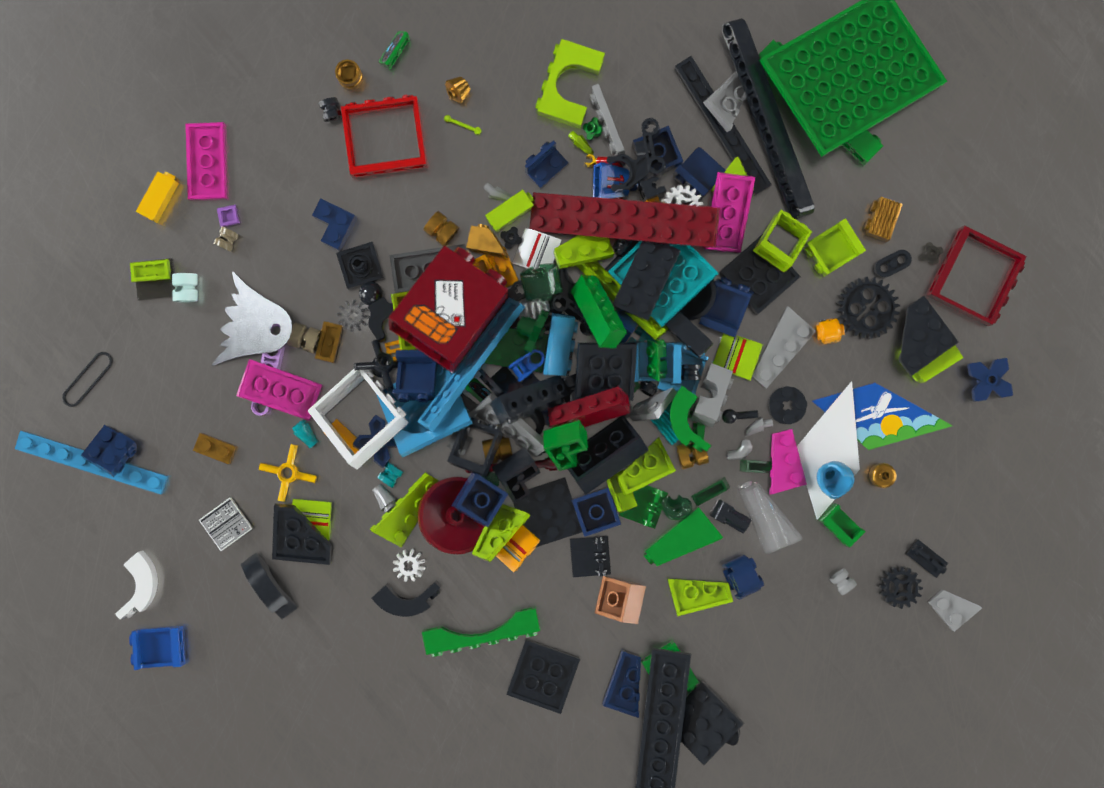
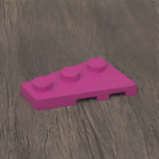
M789 429L772 434V470H770V477L772 478L769 494L807 485L793 430Z

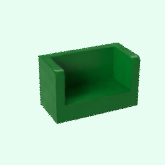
M836 503L819 519L849 548L866 532Z

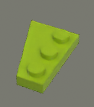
M577 235L556 247L553 254L558 268L562 269L613 258L614 251L609 238Z
M502 504L489 527H484L472 554L491 562L530 515L524 511Z
M667 578L677 616L733 602L728 582Z

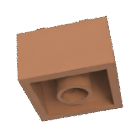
M603 576L595 614L622 623L638 624L646 586Z

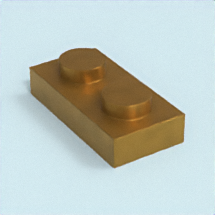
M323 322L315 359L331 363L335 362L343 330L342 325Z
M199 433L193 451L230 464L237 446Z

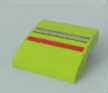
M723 333L713 364L733 371V376L751 381L763 344L737 335L732 337Z
M293 499L292 505H295L327 540H330L332 502Z

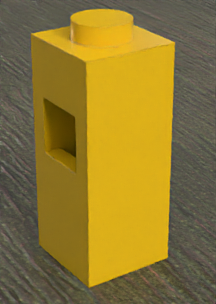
M158 171L136 212L158 223L179 185L174 180L175 176L166 171L164 174Z

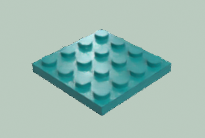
M642 241L634 246L608 271L620 285H622ZM665 243L679 249L681 253L651 314V317L661 327L718 275V272L691 245Z

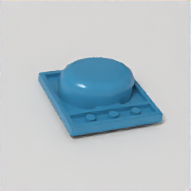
M437 364L435 397L452 375L450 371L440 364ZM386 388L383 390L385 394L389 393L395 399L392 394L393 390L387 391ZM377 395L389 424L395 416ZM461 395L433 432L417 422L432 401L425 403L418 401L406 403L396 401L394 403L396 407L400 406L407 414L405 418L409 422L393 437L402 457L473 424Z

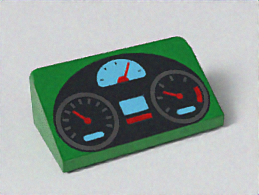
M397 32L380 58L379 64L389 70L393 67L410 40L407 32Z
M473 378L465 387L479 402H482L492 393L476 378Z

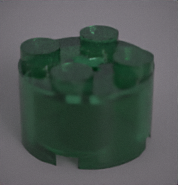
M540 264V268L533 269V267H530L520 273L526 301H533L539 298L541 301H547L552 299L553 294L563 292L556 264Z

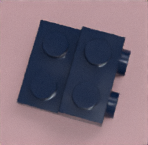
M104 425L81 456L115 477L117 473L119 474L124 469V463L128 458L134 456L137 451V445L135 441L124 434L117 433Z

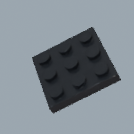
M761 236L719 272L724 278L730 279L734 285L739 286V284L750 287V291H753L748 305L756 315L801 277L793 267L782 272L753 251Z
M578 343L575 400L619 386L628 395L629 401H633L637 344L619 343L616 348L599 347L598 343Z
M565 477L528 489L530 495L514 504L515 509L530 515L523 525L540 540L536 547L582 533Z
M526 639L506 695L561 714L580 658Z
M702 681L686 697L681 742L703 765H706L745 723Z

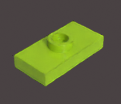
M170 260L130 263L131 282L171 279Z

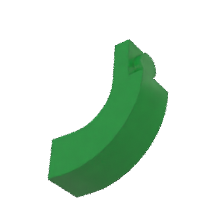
M681 386L672 401L670 409V421L673 431L680 442L686 447L692 441L694 443L692 447L701 453L703 450L708 452L711 445L696 435L688 424V414L698 400V397Z

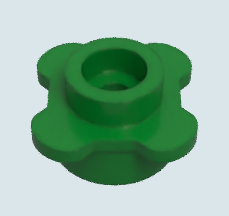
M593 117L590 122L583 125V130L586 131V137L589 140L599 137L603 130L602 125L598 123L599 119Z

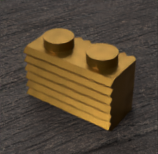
M884 197L878 198L877 201L874 200L870 209L873 213L871 218L867 219L864 229H866L865 235L884 242L890 241L902 204Z

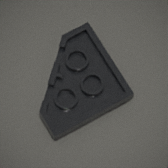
M922 296L908 306L906 310L899 362L911 377L959 343L925 296Z
M275 503L272 560L330 565L332 544L295 505Z

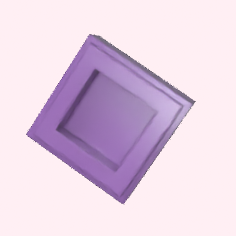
M236 205L216 208L220 227L240 224Z

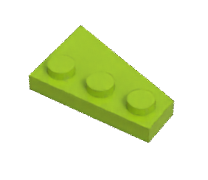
M659 437L648 447L649 451L633 461L616 478L624 496L676 471Z

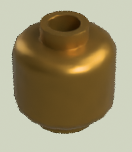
M875 464L869 471V479L876 487L888 488L896 481V471L889 464Z

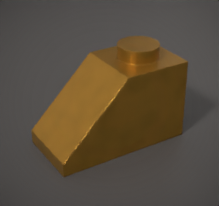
M483 224L471 226L466 246L469 251L508 258V253L494 232L489 229V226Z

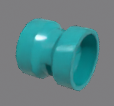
M388 461L385 465V470L380 472L377 478L393 488L396 484V479L401 477L403 471Z

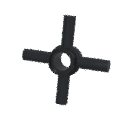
M373 340L371 343L376 356L373 362L354 363V370H372L375 376L383 378L386 390L391 391L394 387L389 373L392 368H398V361H393L390 354L382 352L379 341Z

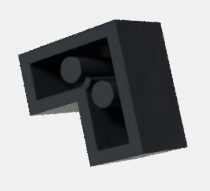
M525 447L492 467L514 504L530 495L524 483L541 473Z

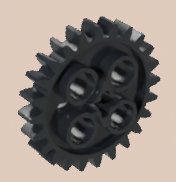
M865 277L863 282L860 278L856 279V284L850 282L851 289L848 287L844 288L846 294L841 293L839 295L843 301L837 302L842 308L836 311L842 312L838 319L845 320L842 324L849 326L847 332L854 330L853 336H857L860 333L861 339H863L867 334L868 338L872 339L873 333L878 338L880 337V331L886 334V327L888 329L893 328L890 322L895 323L898 321L894 318V315L900 314V312L895 311V308L899 307L900 304H895L894 301L898 297L892 296L895 290H888L890 284L882 286L883 280L876 283V277H873L869 282L868 277ZM864 290L871 292L870 299L864 298ZM879 295V299L870 307L871 311L866 312L861 320L857 321L859 315L866 310L867 307L865 305L872 303L875 297ZM879 302L885 304L886 310L884 312L879 311ZM852 304L858 306L859 312L857 314L852 313ZM867 316L873 319L871 327L865 323Z

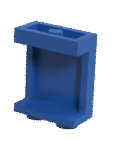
M183 626L136 629L130 634L129 643L133 648L131 665H134V670L165 666L181 667L185 664Z

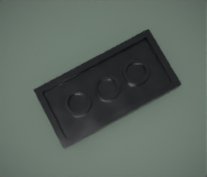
M642 241L612 304L613 307L648 322L681 251L665 243Z

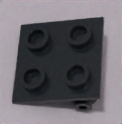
M608 536L570 539L573 577L611 575Z

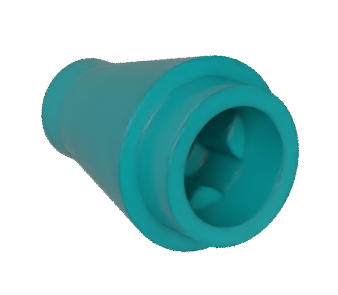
M304 419L291 428L294 431L293 434L309 448L319 442L309 422L306 423Z

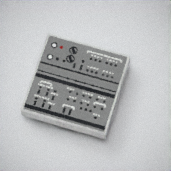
M232 497L199 519L220 551H223L253 529Z

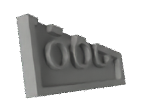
M788 306L785 308L752 376L765 389L816 332L813 327Z

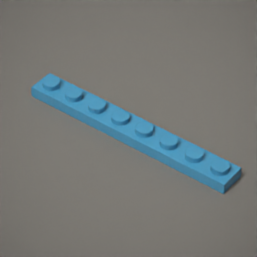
M508 298L417 422L421 426L433 432L439 425L445 414L451 409V406L462 394L465 387L473 379L476 372L484 364L493 349L524 309L520 302Z
M20 431L15 446L16 450L157 494H163L168 478L167 475L128 463H124V469L113 477L82 458L83 449L25 431Z

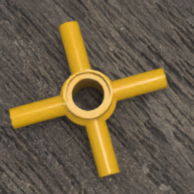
M290 445L287 462L280 465V467L264 463L259 465L260 471L277 474L279 480L282 481L278 501L285 502L289 483L294 482L296 479L312 483L316 482V475L299 472L294 465L298 445ZM287 467L292 470L290 478H286L283 474Z

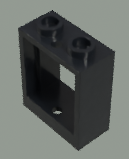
M471 417L473 424L459 430L447 462L487 478L504 434L499 430L500 427L490 423L486 426L481 424V420ZM471 428L494 436L483 465L460 458Z

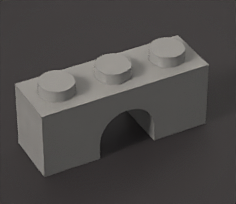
M713 363L710 364L701 387L708 389L712 393L713 398L700 396L695 404L690 420L711 428L715 422L719 423L723 414L720 411L721 406H725L728 399L726 391L727 389L730 390L734 380L731 379L733 371Z

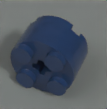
M742 555L722 565L723 568H726L723 571L725 579L729 583L731 591L735 589L738 593L735 595L738 600L761 590V587L764 586L762 577L757 575L755 571L757 566L752 557L748 558Z

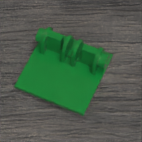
M647 485L633 492L638 506L621 512L619 516L655 529L668 493Z

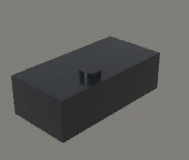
M622 415L587 440L588 450L577 453V466L569 468L568 471L585 495H587L645 454L649 449L626 417Z

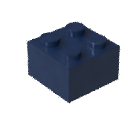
M669 125L661 128L659 135L653 138L655 156H659L664 160L666 171L682 165L683 159ZM643 136L634 139L632 142V146L636 156L637 152L635 142L643 141ZM656 162L652 165V168L658 171L662 168V165ZM649 174L646 177V180L654 176L652 174Z
M471 473L451 506L482 526L489 527L508 493L477 473Z
M609 487L572 499L584 537L621 525V520Z

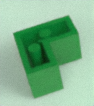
M580 420L543 431L544 450L559 471L576 467L577 453L588 450L587 431Z

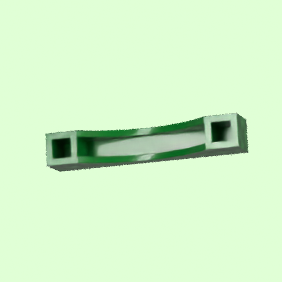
M535 606L517 610L503 625L488 632L464 634L439 626L424 629L422 636L426 655L431 654L432 657L443 655V651L450 650V653L462 651L461 648L469 646V649L481 647L480 644L488 642V645L500 643L499 640L507 638V641L517 640L520 635H526V637L536 636L537 632H540V625Z

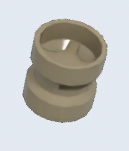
M222 226L219 231L220 235L215 239L214 244L231 252L233 242L238 239L239 234Z

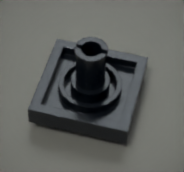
M373 241L336 252L348 290L362 286L367 282L385 279Z

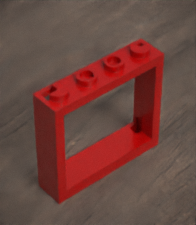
M406 94L398 99L386 97L383 98V101L376 102V100L371 99L364 101L362 104L350 102V104L341 106L349 171L352 178L428 167L417 96H407ZM413 107L420 157L357 166L350 115Z

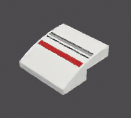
M525 228L522 243L518 246L512 264L548 276L555 259L553 251L556 247L560 246L561 239Z

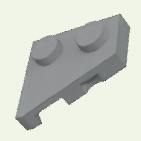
M670 388L637 403L629 417L632 421L659 419L677 392L674 388Z
M940 590L927 601L953 632L982 609L981 606L945 590Z

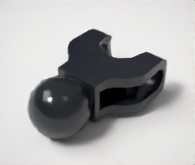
M367 282L360 287L359 298L364 304L368 305L370 310L368 326L376 339L382 343L386 339L382 325L386 318H389L394 311L393 304L383 297V290L379 284Z

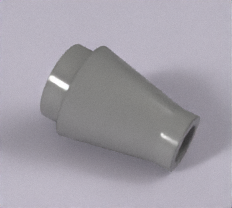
M382 484L372 490L381 511L389 513L396 506L397 499Z

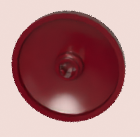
M450 477L436 482L425 492L419 504L418 524L423 537L432 547L447 554L458 555L473 551L485 527L451 506L468 478Z

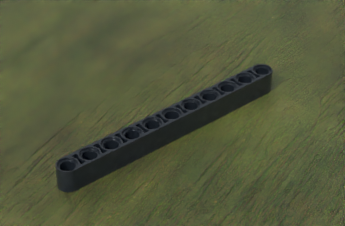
M742 18L726 22L722 26L723 36L788 211L794 219L811 215L815 210L814 203L764 68L759 61L760 57L748 25Z

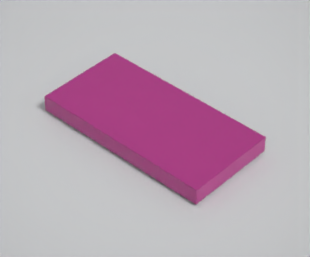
M225 123L185 124L188 200L227 199Z
M722 172L717 173L711 207L720 208L716 248H703L741 253L756 177Z
M249 359L236 396L310 421L311 415L308 410L317 402L322 385Z

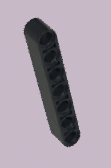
M617 255L605 270L608 272L622 258ZM680 311L665 324L669 328L668 330L699 358L713 345V342Z

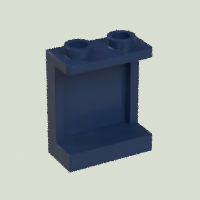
M721 277V279L717 278L714 282V285H716L714 305L706 315L701 317L699 324L736 337L753 291H750V287L739 284L737 286L732 284L730 279Z
M396 350L398 368L396 388L392 392L396 401L403 403L409 401L422 403L433 401L435 398L438 363L419 350Z

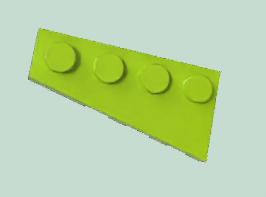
M425 472L408 489V493L395 503L396 506L389 513L386 512L381 517L382 520L377 525H373L370 530L402 547L418 522V508L423 495L433 484L440 480Z

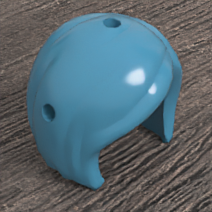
M839 461L825 463L817 472V483L820 489L831 499H838L846 494L853 487L855 481L852 470Z

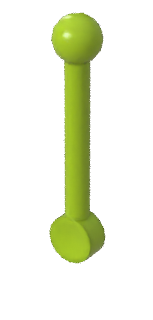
M450 115L444 117L445 122H452L474 131L476 135L481 134V128L479 127L474 128L452 119Z

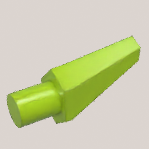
M574 131L569 133L568 137L574 141V145L587 154H594V151L583 135H578Z

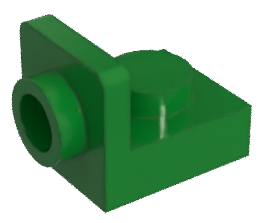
M690 411V414H688V419H691L693 411ZM698 422L693 423L692 431L704 439L705 425Z

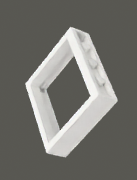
M353 369L308 410L347 463L355 469L362 466L409 423L405 418L407 414L400 406L396 407L394 405L395 399L389 393L385 394L383 391L385 387L382 383L372 378L375 375L371 370L355 371ZM365 379L395 418L354 454L325 415Z

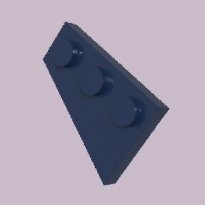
M621 650L602 703L604 707L639 718L640 656Z

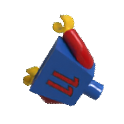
M592 154L586 156L587 159H593L591 163H585L589 168L594 167L593 197L623 200V198L629 196V191L637 190L638 184L630 190L613 192L611 189L612 184L625 183L629 178V170L623 168V165L619 162L609 165L607 157L598 156L595 158Z

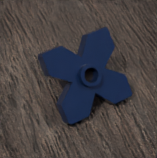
M1007 358L993 360L989 369L981 362L967 365L969 376L977 381V385L971 390L974 402L987 400L992 391L999 398L1013 396L1012 384L1001 379L1009 370Z
M375 415L368 424L371 435H359L353 442V447L357 450H360L385 427V421L379 416ZM391 438L373 455L374 462L382 468L390 460L388 448H397L394 438Z

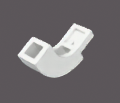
M143 550L137 552L124 564L135 579L136 590L132 599L115 613L119 619L125 617L129 619L137 610L139 612L146 610L155 597L158 585L156 568Z

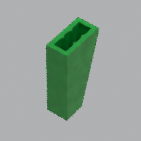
M696 507L645 548L644 551L647 554L644 557L651 565L655 563L656 566H659L719 541L723 536L702 510Z

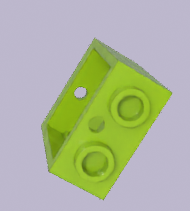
M781 209L772 218L753 251L782 272H785L792 267L812 231L805 224L794 219L790 213L784 212ZM776 224L798 238L789 256L767 241Z

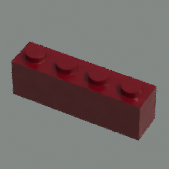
M619 386L548 409L551 428L580 420L584 427L631 413L628 395Z

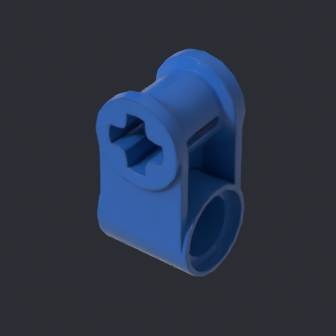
M535 349L531 353L529 352L517 359L508 368L513 370L518 377L517 381L520 382L544 363L545 356L542 351ZM533 353L541 355L542 360L540 363L534 364L531 362L530 357Z

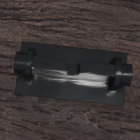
M919 539L907 552L910 558L935 578L940 573L944 574L947 571L946 566L948 562Z

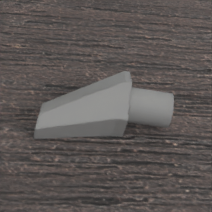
M489 182L483 187L490 193L489 198L506 201L513 196L498 186L494 188Z
M760 417L745 429V437L764 431L765 427H773V420H763Z

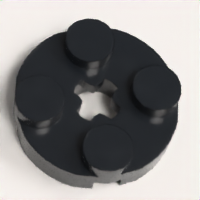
M785 386L778 388L769 397V414L780 424L796 423L806 413L807 401L805 396L794 387ZM784 401H785V402L791 401V407H792L791 410H790V409H786V410L783 409V408H784V404H783Z

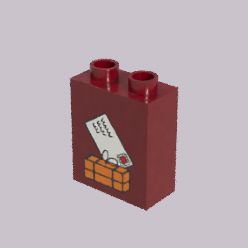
M444 245L388 319L389 330L453 373L505 304L509 289L505 287L507 284L506 279L497 271L488 269L484 273L473 264L476 260L468 251L461 247H457L455 251H452Z

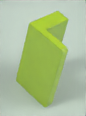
M624 470L619 471L606 480L619 513L638 506L633 492L624 496L616 480Z

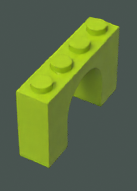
M561 39L560 44L556 43L553 55L556 56L554 62L550 61L547 73H550L548 80L544 79L541 91H544L542 98L538 97L535 109H538L539 116L581 129L587 107L562 98L557 91L556 82L563 72L570 69H579L599 76L605 53Z

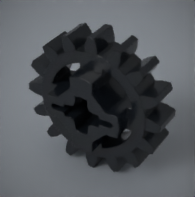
M899 566L898 571L895 567H892V573L886 571L887 578L881 577L884 584L879 585L880 588L884 589L880 594L887 596L884 601L887 603L891 601V606L893 607L898 604L900 609H903L904 604L908 608L911 607L910 602L916 604L915 597L922 596L918 593V590H923V587L918 586L922 582L921 579H916L918 574L916 572L911 573V569L908 567L904 571L903 566ZM906 575V577H903L902 579H899L896 576ZM899 584H903V586H902L903 589H904L903 591H900V590H899V589H900V587L898 586ZM900 596H904L906 599H904V600H897L896 598H899Z

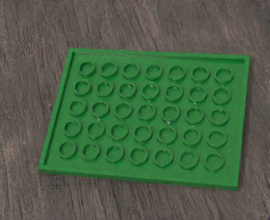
M861 0L759 60L821 157L948 82L895 0Z

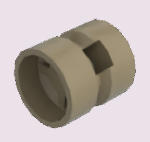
M295 322L287 344L298 349L302 347L304 351L314 354L318 347L321 330L313 327L307 329L306 325Z

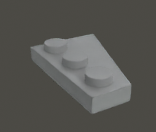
M737 71L703 102L726 132L732 129L734 119L738 116L742 102L746 99Z

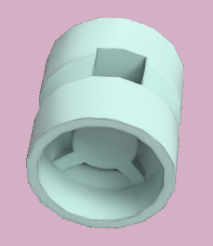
M194 273L172 274V285L175 286V289L172 291L173 302H197L198 290L195 287L198 285V275Z

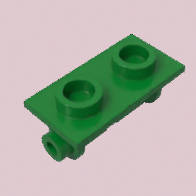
M648 339L646 348L648 356L647 373L650 378L660 381V378H665L667 374V360H660V358L667 356L666 343H664V339H658L657 343Z

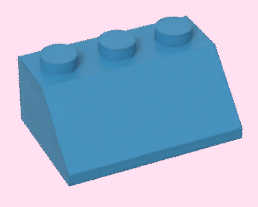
M552 313L543 374L566 376L567 371H571L572 360H569L570 352H574L575 341H572L573 333H577L578 322L575 321L574 316Z

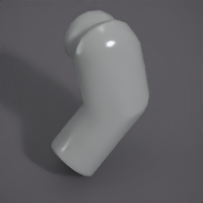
M745 439L741 442V447L738 450L727 451V460L745 459L753 449L751 441Z

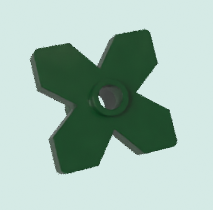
M542 309L537 320L529 316L521 317L516 330L520 332L519 334L529 338L524 348L525 351L531 353L537 339H542L546 328L543 326L549 311Z

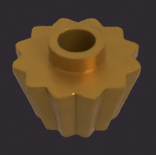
M462 77L447 80L445 83L447 94L457 103H462L471 90L468 82Z

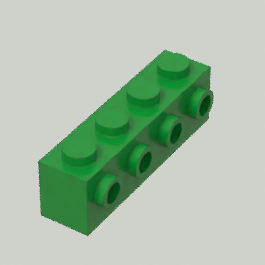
M581 275L572 288L571 293L599 347L616 348L627 331L598 277Z

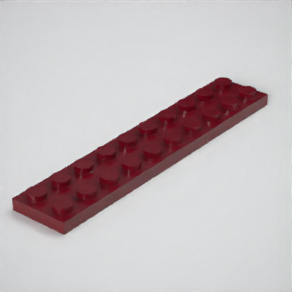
M533 192V199L535 201L533 202L534 207L531 208L529 229L538 232L716 248L720 208Z

